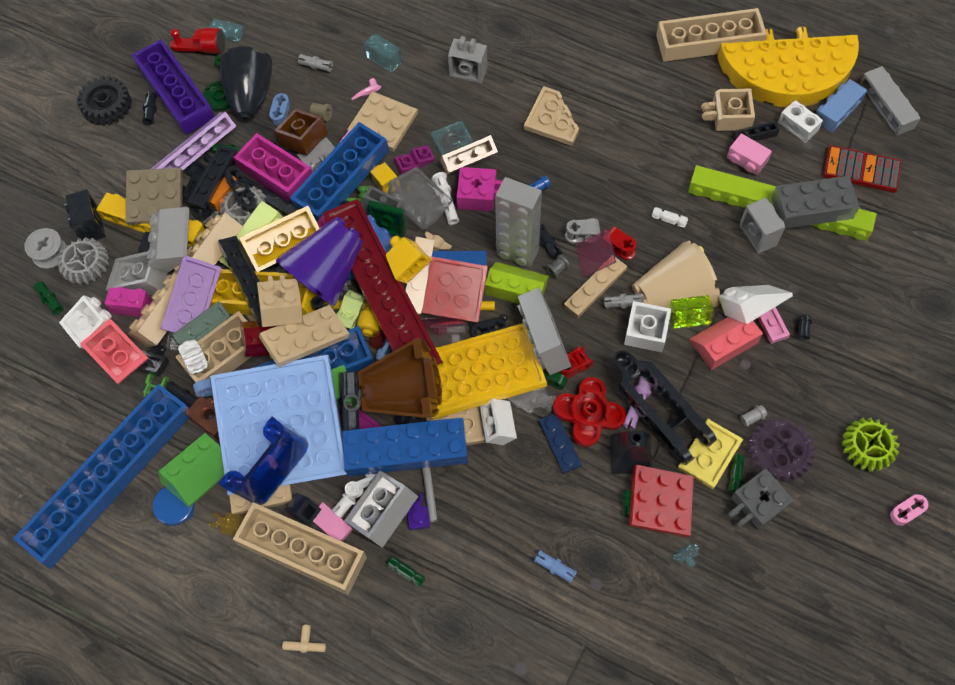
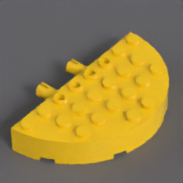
M802 27L796 29L797 39L774 40L773 30L769 29L768 33V29H765L767 33L765 41L721 43L717 56L723 73H726L730 78V82L737 89H751L753 99L762 103L764 101L774 103L773 106L788 107L795 100L804 106L818 103L824 98L828 99L831 94L836 93L842 83H846L858 56L859 41L858 35L808 38L806 27H803V32Z

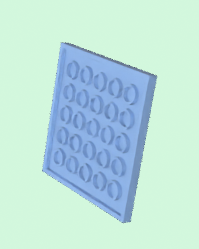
M329 355L295 360L281 367L273 364L210 376L228 495L347 474L344 470L343 439Z

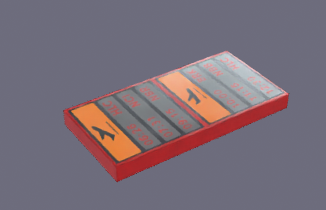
M830 145L823 177L849 176L852 184L896 193L902 160Z

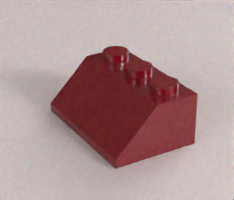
M256 321L240 322L245 357L270 355L260 340L259 335L261 332L276 326L259 327Z

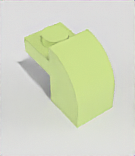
M348 290L344 295L341 308L336 314L345 328L350 329L356 326L359 313L362 311L366 300L364 295Z

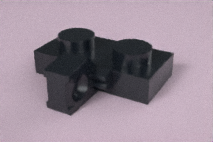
M162 342L152 346L147 352L142 351L148 357V360L138 367L137 371L160 377L169 363L167 357L164 356L166 348Z

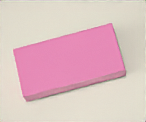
M322 502L319 506L322 510L313 522L328 536L343 541L353 529Z

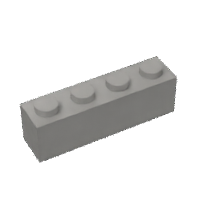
M883 66L864 73L860 86L867 90L866 94L896 136L915 129L920 120L918 112L914 110L909 100L903 95L899 86L894 83L890 74L886 72Z

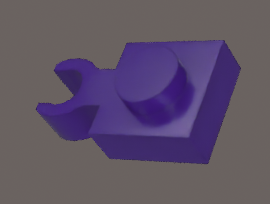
M419 493V501L414 502L413 508H410L407 512L410 531L430 528L428 507H422L423 496L421 493Z

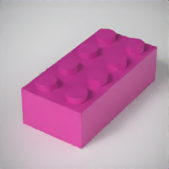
M257 133L233 157L237 167L243 173L291 204L290 197L313 173L310 166Z

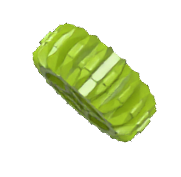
M862 418L848 426L843 434V439L845 440H843L842 446L846 447L843 453H849L850 455L847 457V460L853 459L855 461L853 463L854 466L860 464L861 470L868 467L869 472L874 469L881 471L883 467L888 468L890 463L896 460L895 457L899 453L897 450L899 443L895 441L898 439V436L892 435L893 429L888 430L886 428L887 423L881 425L880 419L873 422L872 418L867 420ZM874 440V442L872 443L873 446L867 449V447L869 446L868 443Z

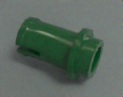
M625 490L621 495L624 504L623 516L630 517L632 490Z

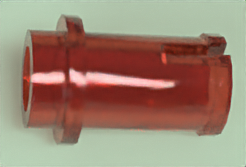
M381 329L369 339V345L376 350L383 347V342L386 339Z

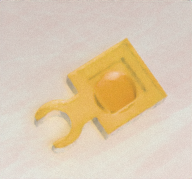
M227 512L225 518H222L219 514L212 513L211 515L218 518V521L216 523L208 522V524L212 528L221 527V534L234 537L245 517Z

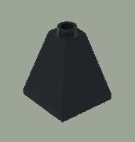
M625 431L610 435L612 474H633V467L635 465L653 468L651 436L645 431Z

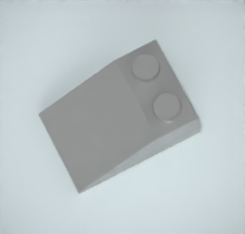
M147 252L116 258L106 291L109 290V287H124L131 290L139 288L145 290L148 295H152L156 290L162 289L164 286L162 282L167 277L168 272L149 267Z

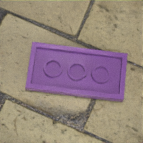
M186 255L183 256L160 329L175 333L209 308L221 267Z

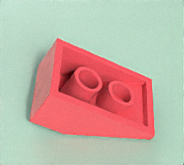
M111 319L80 343L117 384H120L148 360V357Z

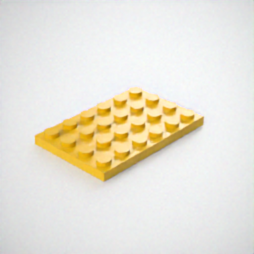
M524 323L436 348L442 359V363L437 365L442 385V403L437 406L439 413L437 416L432 417V419L485 405L492 398L502 400L547 387L544 373L539 360L535 356L534 346L530 342L527 334L529 332Z

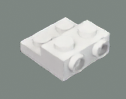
M83 295L59 322L77 346L82 349L84 348L80 343L112 317L108 311L101 309L100 305L102 303L95 297L90 298Z

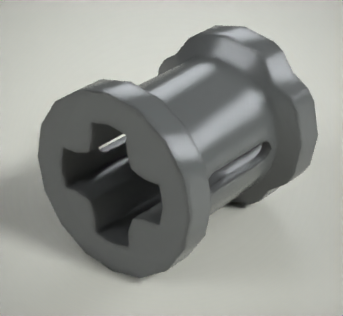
M558 255L552 264L545 266V269L552 278L556 279L564 269L570 268V263L564 256Z

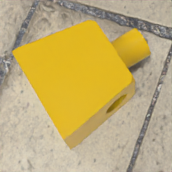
M399 236L391 238L390 244L392 248L387 252L386 258L395 279L408 284L432 259L414 241L406 237L401 239Z

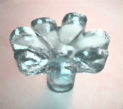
M698 544L688 545L685 549L683 547L678 548V553L673 555V558L677 562L686 561L688 567L695 566L696 562L693 557L699 555Z

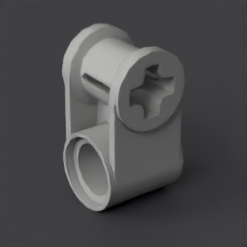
M595 218L571 220L567 223L565 239L571 244L593 243L601 239L599 221Z

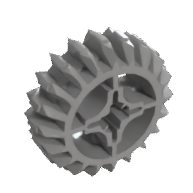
M239 186V189H236V191L241 192L245 188ZM253 186L250 190L256 200V209L261 201L265 202L266 195L260 189L257 190ZM227 191V196H223L225 201L220 202V213L226 212L242 226L255 211V209L249 212L243 211L233 191ZM244 197L245 203L249 204L250 202L247 197Z
M85 237L83 241L78 238L77 242L71 241V245H65V250H60L61 255L58 256L59 262L57 263L59 272L66 280L73 284L76 282L79 285H82L83 282L89 284L90 280L96 282L95 278H102L101 272H106L105 267L109 266L107 250L99 241L96 242L93 238L89 240Z

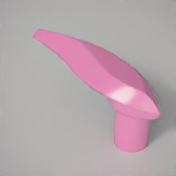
M372 78L369 80L370 86L357 93L351 99L353 101L360 97H366L372 91H378L381 86Z

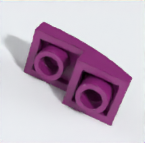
M426 145L413 148L410 154L395 157L394 163L400 175L430 164L435 158L429 146Z

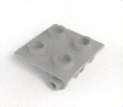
M326 137L308 155L299 153L297 156L302 162L310 166L312 172H314L335 147Z

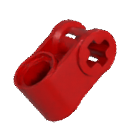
M613 226L600 241L604 248L612 251L624 260H631L635 256L636 241L617 227Z
M580 346L567 354L571 364L569 370H562L558 373L570 379L578 373L589 369L594 361L588 358L584 352V347Z

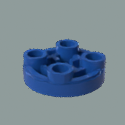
M166 487L161 489L154 498L153 513L164 525H179L191 519L194 515L195 503L188 508Z

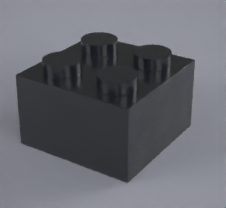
M85 189L65 195L67 203L64 205L67 213L70 215L68 223L71 229L74 228L77 237H81L82 240L85 237L89 240L92 238L94 240L105 238L103 221L96 211L98 205L89 191Z

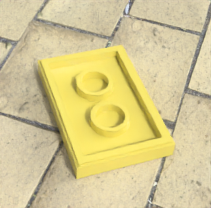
M707 419L706 424L715 433L717 441L710 447H706L696 437L689 449L695 459L688 465L680 463L678 469L693 476L694 479L709 488L714 489L743 439Z

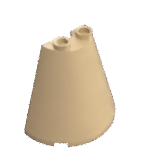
M690 241L679 245L632 285L635 294H643L644 300L641 301H644L645 304L670 308L671 313L717 307L720 304L718 297L720 290L715 288V280L717 278L702 249L695 243L691 244Z

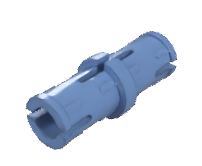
M542 550L539 551L538 556L534 560L535 563L550 570L551 574H557L569 583L573 581V577L577 573V571L561 563L562 560H556Z

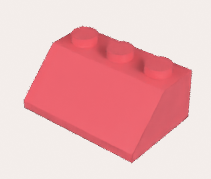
M727 317L693 336L689 341L710 370H713L758 344L763 333L754 321L745 324Z

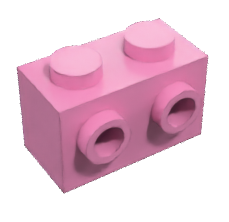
M741 133L730 147L727 159L745 168L748 172L758 175L769 161L772 151Z

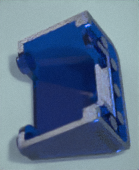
M271 416L263 428L264 437L271 444L246 476L238 471H229L218 483L226 490L258 505H263L269 501L309 448L308 441L283 420Z

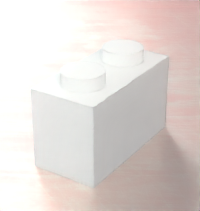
M492 398L487 404L480 406L486 443L505 445L517 438L510 401Z

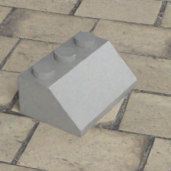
M189 208L160 209L151 216L149 221L151 232L148 237L150 248L147 252L149 267L170 272L181 263L184 255L187 256Z
M379 471L344 521L383 548L418 496L402 483Z

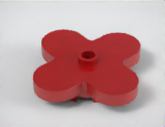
M588 377L581 382L578 395L561 394L555 399L553 404V412L557 418L573 423V439L582 447H591L596 444L600 437L601 428L608 430L619 429L626 419L623 407L617 403L607 401L605 398V385L600 379L595 377Z

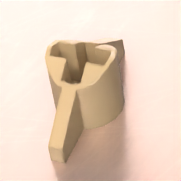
M426 231V239L435 240L433 251L450 250L452 246L446 243L443 238Z

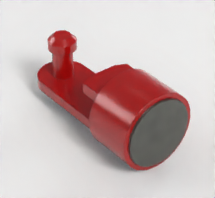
M204 27L203 29H197L192 38H180L178 29H172L170 32L174 39L171 41L170 46L175 51H199L210 54H222L225 48V35L221 28Z

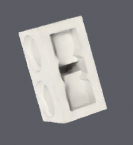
M796 100L781 113L778 121L781 126L804 143L819 131L823 122L818 115L812 113Z

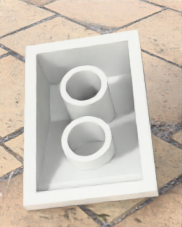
M770 285L731 287L718 297L725 316L748 324L786 301L793 294Z

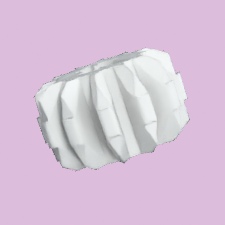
M188 340L179 345V353L189 373H199L207 368L208 363L196 340Z

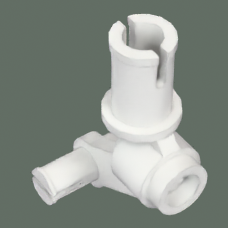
M377 473L365 475L367 478L347 483L345 485L346 493L342 494L343 497L332 508V511L342 518L352 504H356L355 498L362 495L363 488L371 484Z

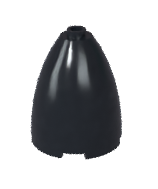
M232 47L228 49L227 53L220 55V73L223 90L236 117L241 121H249L259 111L266 98L272 75V58L266 52L262 54L253 51V47Z

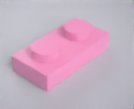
M776 307L758 317L771 344L789 338L790 333Z

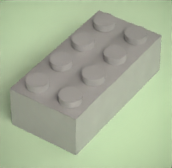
M540 288L518 296L520 304L517 306L521 315H524L522 320L529 332L527 333L534 346L533 351L542 369H547L549 375L571 367L553 316Z

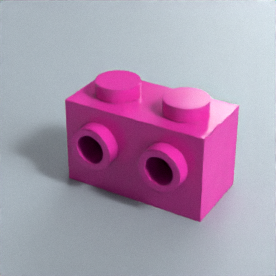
M109 287L105 305L112 314L141 317V310L146 304L150 305L152 300L143 289L131 290L124 287Z

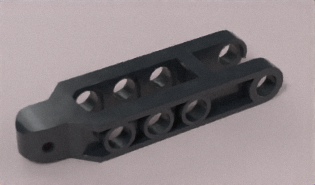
M625 350L615 353L611 361V368L619 377V392L683 465H688L695 459L684 446V441L675 432L683 423L704 446L710 447L717 441V437L711 428L652 362L637 360L630 352ZM637 376H643L675 412L678 418L666 425L657 415V410L650 407L644 400L643 394H639L630 382Z

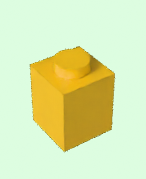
M385 162L375 166L370 171L372 181L379 190L389 193L399 186L396 174Z

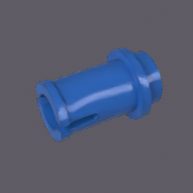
M541 176L538 181L529 186L539 190H547L551 183L547 176Z

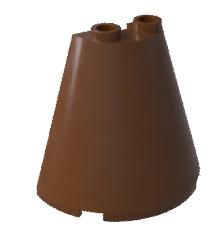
M416 338L358 371V388L362 389L363 392L362 397H360L362 411L423 418L437 416L439 413L437 406L442 403L441 378L435 357L432 358L428 352L431 349L423 339Z

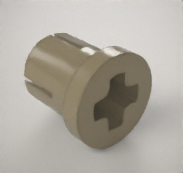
M312 103L310 113L322 117L323 121L327 122L332 116V106L330 104Z

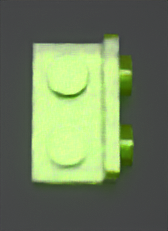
M709 295L673 299L671 301L673 308L672 325L674 329L711 324L714 309Z

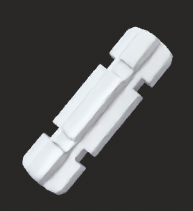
M657 207L654 208L652 213L653 218H662V221L674 225L677 223L680 227H685L688 218L681 215L679 217V214L666 210L662 211V209Z

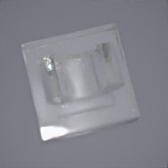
M465 324L445 325L446 334H452V343L459 342L460 333H465Z

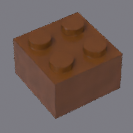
M296 108L274 130L280 145L304 155H308L328 133L322 117Z

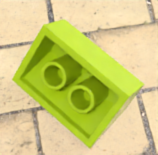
M495 262L490 268L485 282V295L520 304L518 296L536 288H540L544 295L549 276Z

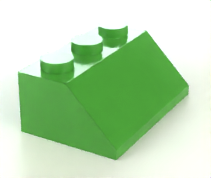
M204 433L158 471L161 484L190 508L225 477L221 447Z

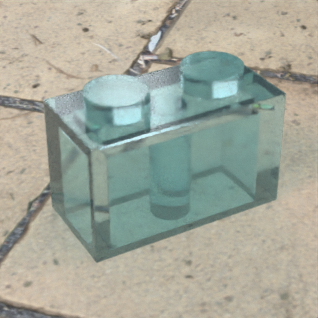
M374 33L364 42L366 57L391 73L402 63L401 49L380 35Z

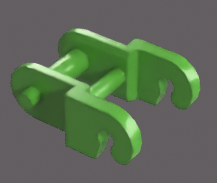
M148 374L145 381L147 385L143 391L144 397L151 392V387L155 388L157 386L151 384V378L154 377L152 374ZM165 376L159 385L165 388L166 381L168 382L169 378Z

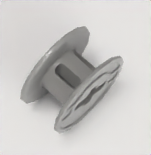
M43 228L32 232L27 237L25 252L32 258L35 265L48 269L57 266L59 262L58 256L61 255L60 250H65L66 244L58 232L53 229Z

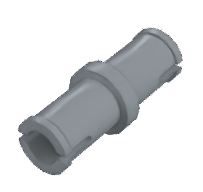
M300 54L298 57L302 58V60L298 59L299 65L311 67L313 70L321 69L328 72L332 70V68H329V66L333 67L332 61Z
M641 293L605 297L604 301L607 302H604L606 309L616 307L626 309L628 306H632L633 301L644 303V301H641L644 300V296Z

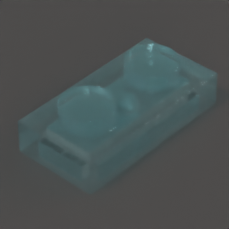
M213 18L209 28H221L225 39L235 42L240 41L245 31L243 25Z

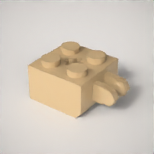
M719 89L715 91L713 102H706L701 105L702 111H705L702 114L703 120L715 121L716 131H732L752 127L755 119L751 89Z
M280 275L277 281H274L272 276H268V281L257 282L262 327L302 323V306L297 279L285 280V275Z

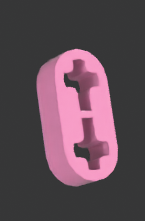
M913 495L891 511L890 518L892 522L899 526L909 523L928 509V501L922 495ZM917 502H920V507H917L914 510L911 508L912 505H914ZM906 510L908 514H906L904 517L899 518L897 516L899 513H902Z

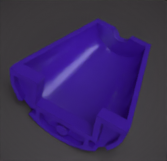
M338 216L276 259L285 270L333 307L337 304L363 243L358 238L360 233L352 227L347 229L344 226L346 222Z

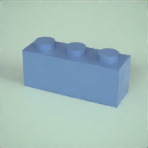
M851 79L846 84L842 83L837 89V93L835 95L831 94L826 104H822L816 111V114L823 120L821 126L831 133L863 101L867 92L865 88Z

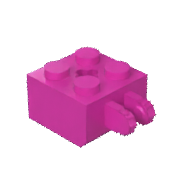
M460 167L457 190L458 209L493 210L495 195L503 182L496 180V169Z

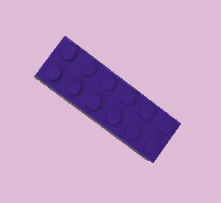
M162 39L132 54L137 68L185 135L203 126L215 117L209 103Z

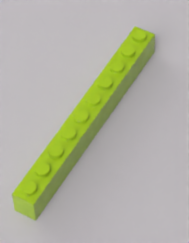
M696 165L688 193L746 208L747 205L767 198L769 203L773 204L771 197L776 186ZM859 209L854 219L810 226L867 241L873 232L877 213Z

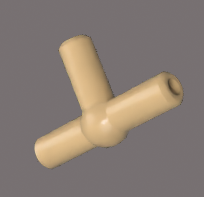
M305 624L302 626L301 641H284L282 649L300 651L302 653L308 651L325 652L326 644L309 643L311 626Z

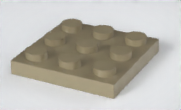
M181 168L126 171L125 222L128 225L149 224L151 216L160 209L181 208L183 170Z

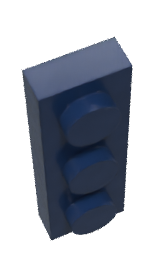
M555 414L539 419V424L562 473L566 474L580 468L582 464L561 420Z

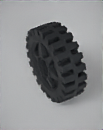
M101 76L100 80L94 78L93 83L88 81V86H82L83 90H80L78 92L79 95H77V104L85 119L90 123H94L97 126L99 124L106 126V123H108L110 126L113 125L112 121L118 123V118L123 120L125 118L124 114L128 115V109H131L132 100L122 81L115 77L112 79L111 76H107L106 79L104 76Z

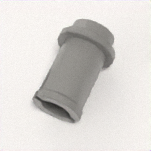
M756 405L753 410L740 416L741 422L745 427H748L760 419L764 420L765 416H767V411L762 405Z

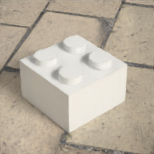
M633 301L624 345L662 353L671 309Z

